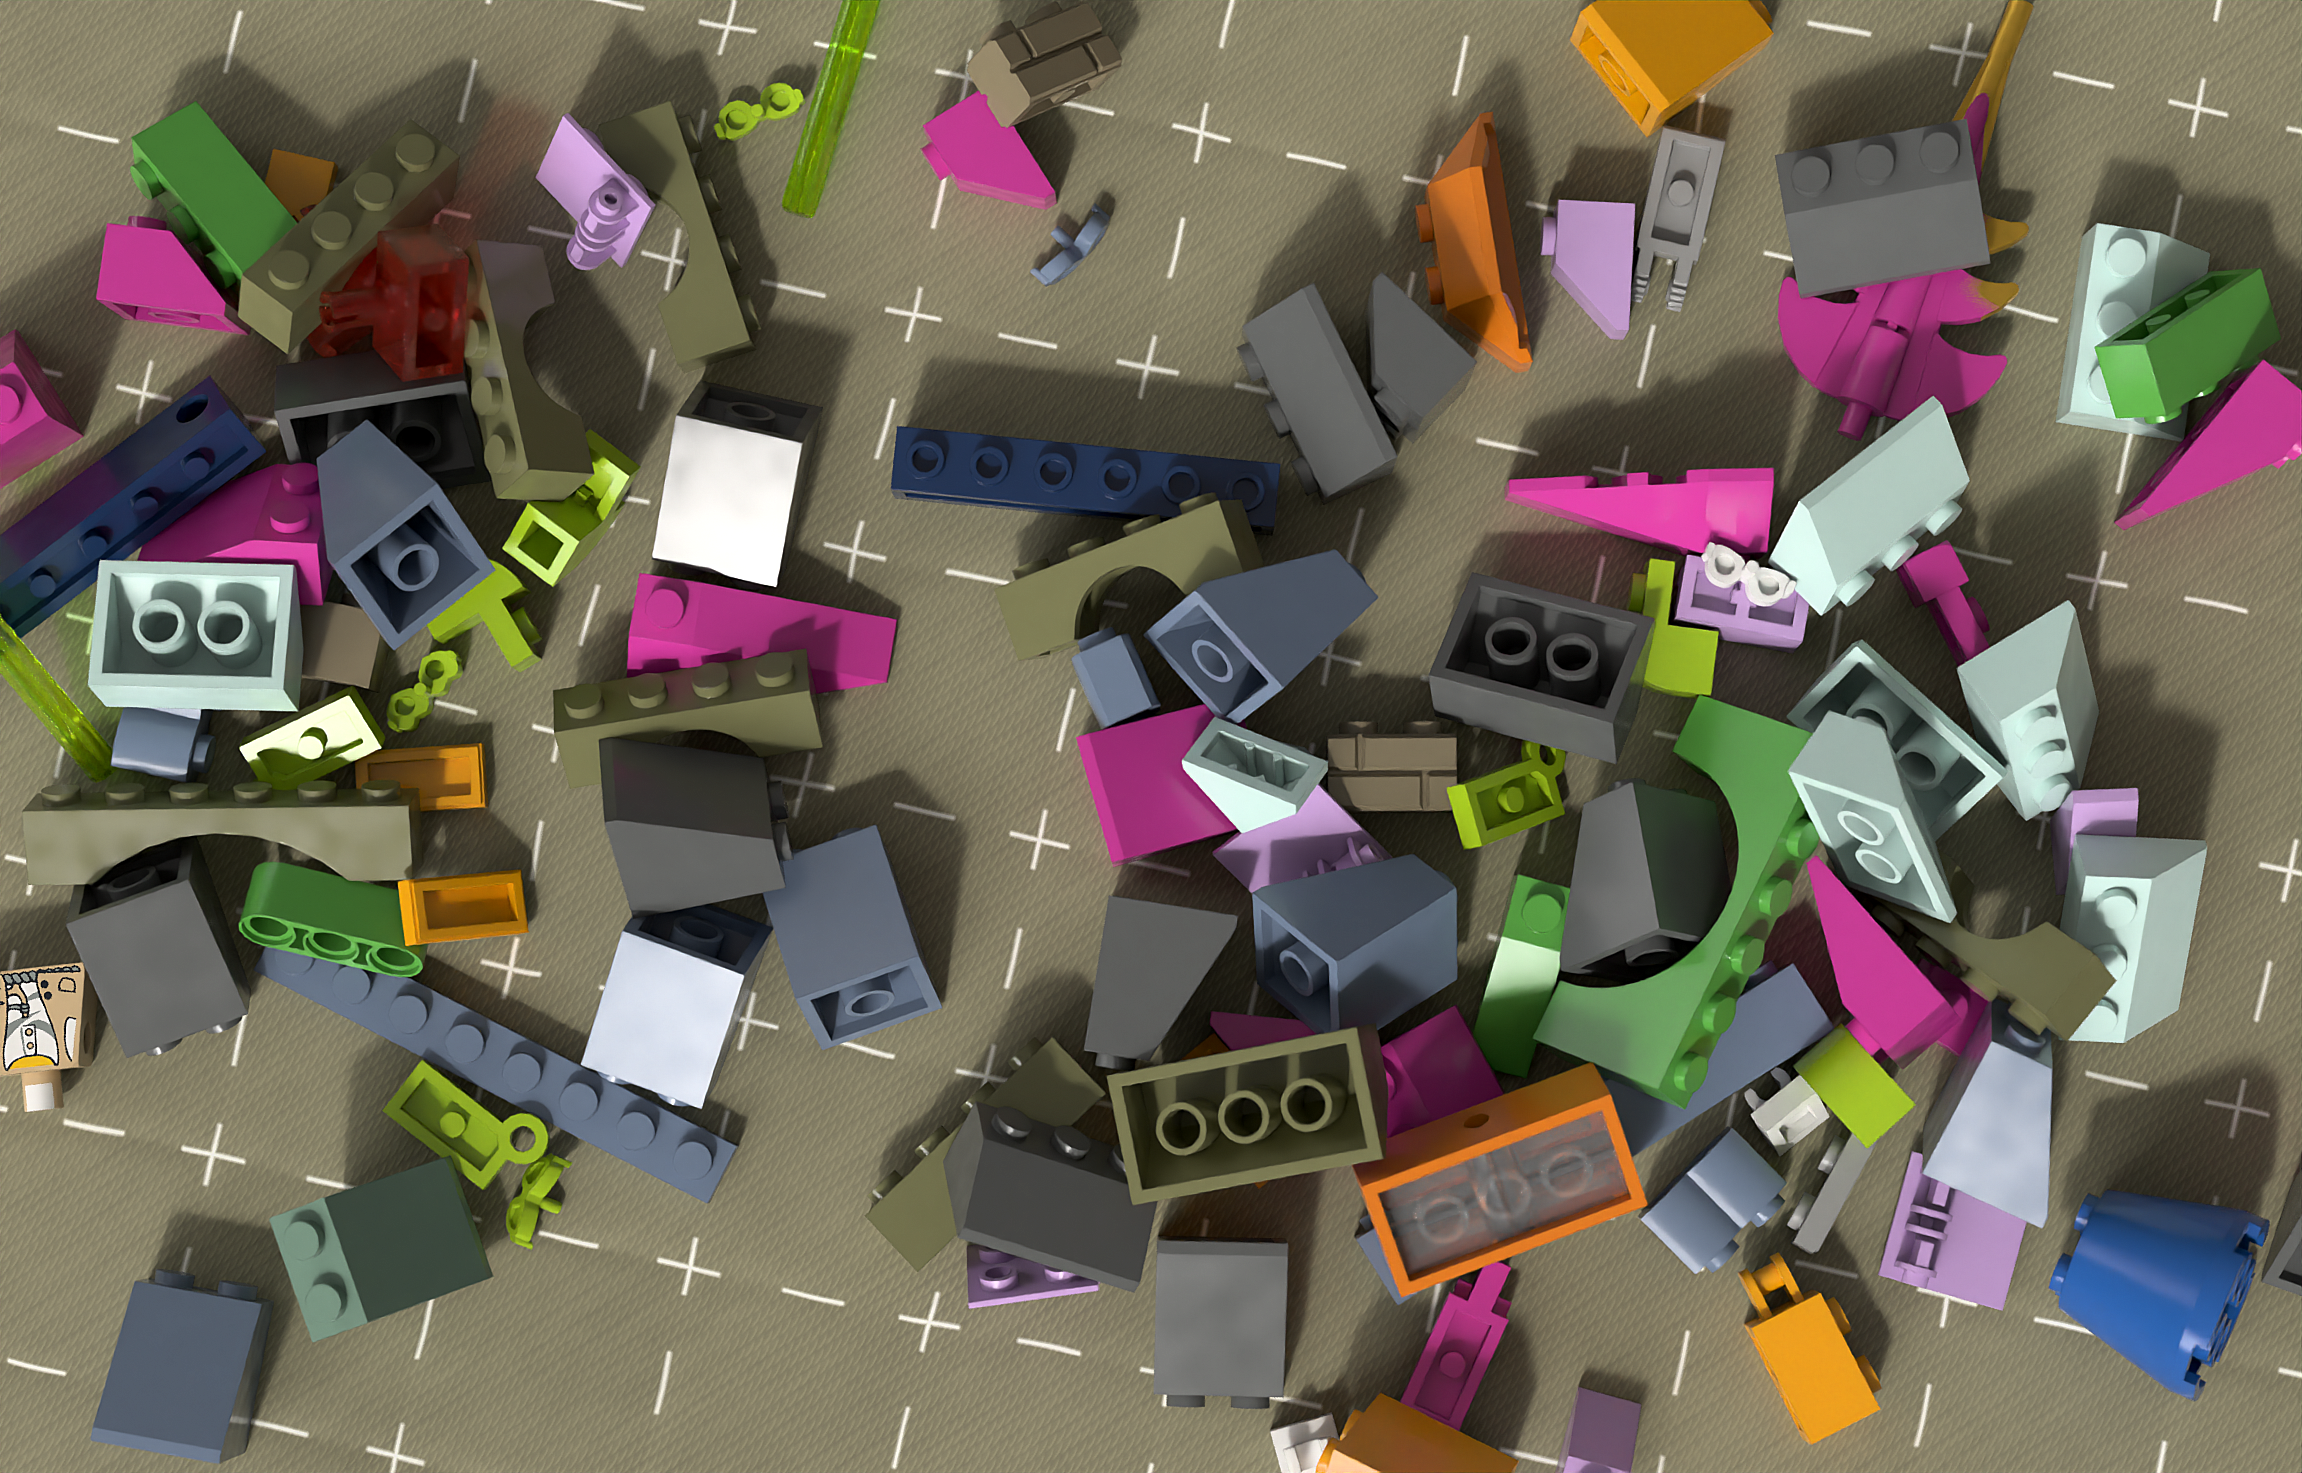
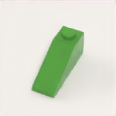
M1519 874L1512 878L1472 1033L1492 1070L1527 1078L1537 1042L1532 1038L1549 1005L1561 966L1559 957L1570 888Z

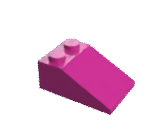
M2264 359L2234 377L2114 523L2122 530L2129 529L2246 478L2271 464L2279 469L2289 458L2292 461L2297 459L2302 454V391Z
M296 463L293 465L275 464L224 483L144 544L137 561L294 565L297 571L299 604L323 606L334 568L327 559L317 466L310 463Z
M1815 855L1806 864L1843 1005L1855 1017L1846 1025V1028L1880 1065L1891 1057L1903 1070L1957 1024L1961 1018L1821 859Z

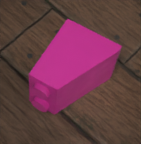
M16 329L0 338V489L84 437L21 334Z
M1205 704L1076 737L1113 867L1239 831L1183 769L1182 759L1212 719L1216 717ZM1244 719L1237 724V726L1247 729Z

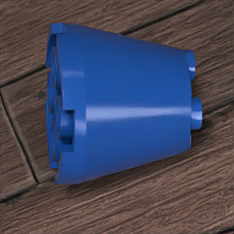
M2107 1189L2101 1198L2088 1193L2079 1209L2074 1224V1229L2080 1231V1240L2073 1256L2063 1253L2059 1258L2050 1280L2049 1289L2055 1291V1295L2060 1296L2058 1306L2061 1311L2169 1391L2192 1401H2197L2206 1385V1381L2201 1380L2198 1373L2203 1364L2212 1368L2215 1362L2220 1361L2256 1274L2253 1273L2256 1259L2252 1258L2253 1253L2249 1252L2251 1244L2254 1243L2263 1247L2268 1235L2270 1221L2237 1208Z

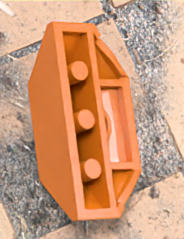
M1493 112L1480 113L1427 185L1424 195L1425 204L1415 205L1416 225L1420 243L1431 242L1435 266L1425 267L1426 288L1430 305L1441 304L1443 321L1512 371L1519 373L1529 371L1533 358Z

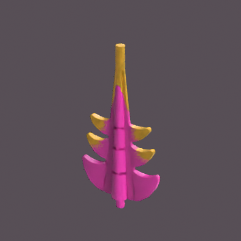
M2009 0L1988 55L1952 120L1967 119L1978 186L2010 66L2034 8L2031 3L2025 0ZM1983 213L1989 254L2010 248L2028 234L2029 226L2024 222L2000 220ZM1963 269L1855 288L1853 290L1858 294L1854 302L1842 304L1832 303L1815 296L1800 299L1797 282L1792 277H1787L1782 282L1778 302V325L1784 350L1798 374L1813 388L1815 387L1820 392L1838 399L1839 402L1847 406L1837 431L1846 438L1861 441L1871 416H1885L1901 421L1932 396L1943 405L1947 418L1959 415L1985 397L1999 380L2007 365V358L2004 355L1984 356L1967 353L1952 347L1941 338L1939 333L1942 324L1964 325L1980 322L2001 311L2017 296L2019 287L2016 283L1983 281L1969 275Z

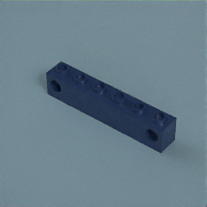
M210 375L0 535V654L98 580L99 560H125L266 452L247 418Z
M897 426L890 490L895 499L1134 522L1152 515H1159L1162 522L1182 515L1179 504L1204 494L1216 492L1218 501L1242 500L1253 534L1273 536L1280 464Z

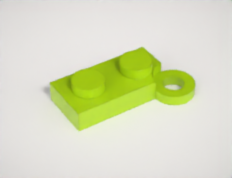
M352 685L244 737L239 749L257 776L253 781L271 783L272 788L276 790H298V785L313 781L382 748L386 737Z
M1523 740L1521 747L1522 761L1511 763L1447 787L1463 849L1485 846L1564 815L1565 811L1555 777L1562 772L1565 766V750L1544 745L1548 755L1545 764L1539 754L1541 744Z
M421 1060L382 1110L440 1157L451 1156L455 1168L482 1190L489 1187L508 1161L515 1164L535 1162L545 1154L549 1146L550 1134L541 1118L533 1114L519 1113L503 1121L427 1060ZM521 1126L530 1128L535 1135V1143L527 1151L516 1149L512 1143L513 1132Z

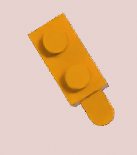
M1777 1252L1769 1256L1770 1264L1752 1273L1747 1268L1738 1272L1740 1281L1759 1316L1745 1323L1744 1326L1802 1439L1812 1445L1880 1410L1873 1393L1882 1388L1867 1358L1864 1355L1857 1358L1853 1357L1843 1337L1850 1333L1852 1329L1835 1297L1825 1301L1822 1294L1815 1290L1801 1294L1784 1259ZM1783 1286L1790 1301L1770 1311L1763 1296Z

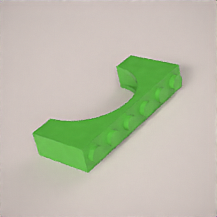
M1703 695L1698 696L1672 752L1698 775L1717 783L1732 809L1737 826L1739 858L1735 881L1726 906L1715 925L1696 948L1682 960L1653 977L1637 983L1609 988H1590L1560 981L1532 1039L1564 1061L1576 1066L1593 1062L1601 1076L1684 1110L1686 1109L1692 1094L1705 1081L1708 1061L1721 1034L1729 1029L1734 1020L1736 1003L1749 976L1758 969L1762 962L1764 945L1777 917L1781 916L1789 906L1792 897V886L1805 859L1813 854L1818 845L1820 837L1788 772L1797 756L1813 735L1812 732Z

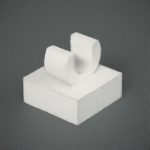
M1776 1067L1771 1071V1074L1781 1090L1769 1100H1762L1750 1088L1745 1092V1098L1753 1111L1751 1116L1763 1138L1781 1156L1830 1116L1820 1097L1801 1075L1792 1081L1784 1070Z
M1332 1412L1270 1429L1282 1473H1316L1318 1461L1329 1440L1332 1437L1339 1440Z

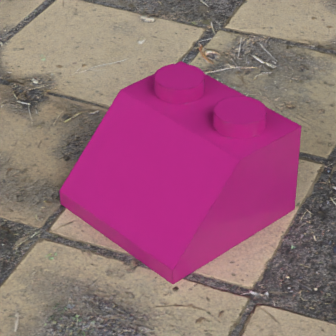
M129 216L127 225L107 223L96 300L126 320L250 335L251 326L238 317L239 306L226 289H221L214 282L201 256L188 244H185L174 231L167 229V222L150 217Z
M1457 1004L1380 1045L1389 1086L1387 1138L1506 1094Z

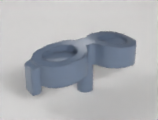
M1095 203L1092 208L1093 216L1081 230L1076 240L1059 225L1051 232L1050 235L1065 250L1048 262L1041 270L1037 267L1030 270L1031 274L1045 287L1058 283L1073 272L1095 249L1106 233L1110 217Z

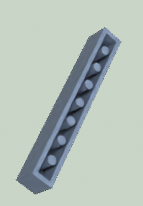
M1769 960L1760 965L1749 976L1744 986L1745 990L1741 992L1736 1003L1734 1020L1729 1029L1721 1034L1708 1061L1705 1081L1692 1094L1685 1110L1601 1076L1612 1096L1632 1157L1834 1029V1026L1794 963L1785 964L1777 969L1773 961ZM1369 1213L1362 1217L1359 1221L1365 1230L1354 1236L1395 1303L1400 1305L1420 1291L1401 1298L1386 1263Z

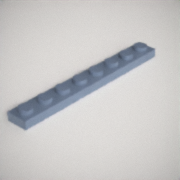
M267 946L254 968V971L707 1204L711 1202L739 1145L632 1090L602 1078L595 1071L412 977L389 976Z

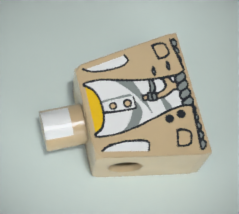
M83 962L0 972V1077L21 1075L25 1112L64 1108L60 1070L92 1066L98 995Z

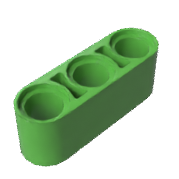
M264 862L255 867L238 924L240 932L257 944L396 977H411L419 974L423 969L429 945L405 946L399 890L362 881H348L341 876L281 862Z

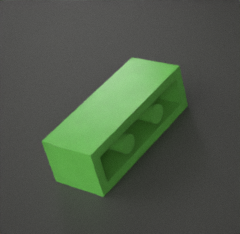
M194 101L131 137L135 164L130 167V172L141 193L149 200L156 197L165 207L168 221L175 234L185 244L193 242L202 252L204 264L214 282L221 289H226L230 286L240 299L242 274L292 229L297 222L197 101Z
M2261 268L2208 272L2094 348L2115 417H2144L2145 423L2157 424L2172 420L2183 413L2182 406L2191 399L2218 390L2221 387L2220 380L2231 372L2240 371L2255 365L2259 361L2258 354L2279 341L2281 336Z

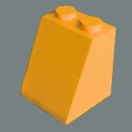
M1596 0L1580 12L1570 41L1648 138L1768 45L1774 32L1769 27L1772 23L1771 15L1760 0Z
M1380 1392L1365 1412L1358 1409L1352 1412L1344 1426L1340 1440L1333 1437L1329 1440L1320 1456L1315 1472L1515 1473L1519 1461Z

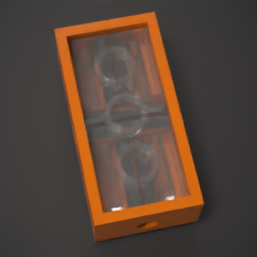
M1593 1062L1389 1137L1386 1141V1158L1351 1165L1386 1263L1401 1298L1648 1206L1612 1096Z

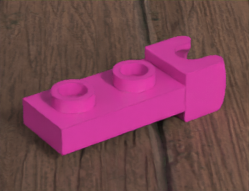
M1948 540L1906 560L1896 569L1914 608L1924 604L1927 605L1958 667L1990 648L1983 634L1989 631L1987 618L1973 596L1965 599L1960 586L1968 582L1969 578Z

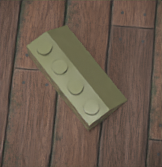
M1376 1023L1170 1062L1107 1076L1132 1205L1386 1158L1389 1086Z

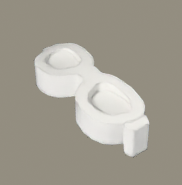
M1709 542L1702 554V560L1705 562V574L1711 583L1721 588H1729L1737 581H1741L1745 584L1747 598L1759 606H1771L1781 598H1788L1793 593L1797 584L1793 580L1790 581L1789 577L1779 571L1759 567L1758 563L1754 560L1746 564L1741 556L1723 545H1715Z

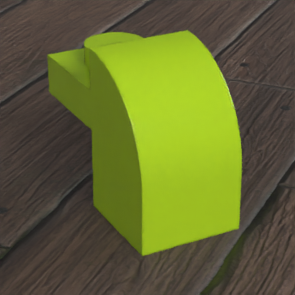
M591 429L585 435L595 474L563 502L531 500L502 548L552 587L584 560L613 524L626 504L622 499L641 466Z
M1650 558L1643 566V574L1632 573L1627 602L1628 611H1636L1640 615L1655 618V629L1643 688L1669 696L1697 699L1699 695L1709 697L1712 691L1719 632L1668 625L1675 561Z
M489 559L495 571L428 623L427 627L434 639L445 645L484 621L510 666L522 672L542 660L534 644L543 638L525 608L521 607L513 611L510 605L532 592L516 574L500 563Z
M1842 1023L1838 1024L1793 1065L1808 1085L1867 1149L1916 1105Z

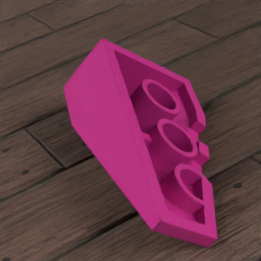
M1774 468L1687 470V475L1677 476L1676 483L1663 484L1662 476L1641 472L1611 478L1612 484H1599V478L1594 476L1511 479L1508 480L1504 487L1506 501L1684 557L1687 555L1702 557L1709 542L1715 545H1723L1733 550L1742 557L1746 564L1751 559H1760L1768 550Z
M639 573L628 638L627 678L645 673H660L697 667L707 663H721L764 656L773 652L806 649L817 694L883 684L888 682L898 620L701 582Z

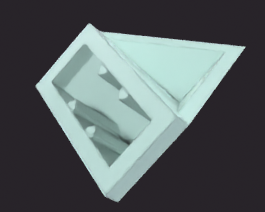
M1216 717L1212 719L1182 759L1183 769L1241 833L1297 814L1328 771V761L1313 756L1304 747L1272 740Z

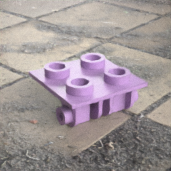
M566 113L561 119L536 175V179L578 222L575 228V235L570 239L566 248L567 257L572 265L580 270H591L611 257L622 268L626 265L655 204L648 197V193L642 183L634 176L626 174L605 152L599 138L592 131L582 128L569 113Z
M1319 783L1297 814L1245 833L1239 831L1213 851V856L1251 893L1267 885L1393 858Z
M1911 1151L1878 1275L2003 1311L2027 1221L1922 1174L1923 1154Z
M979 1244L967 1246L969 1309L1099 1291L1100 1282Z

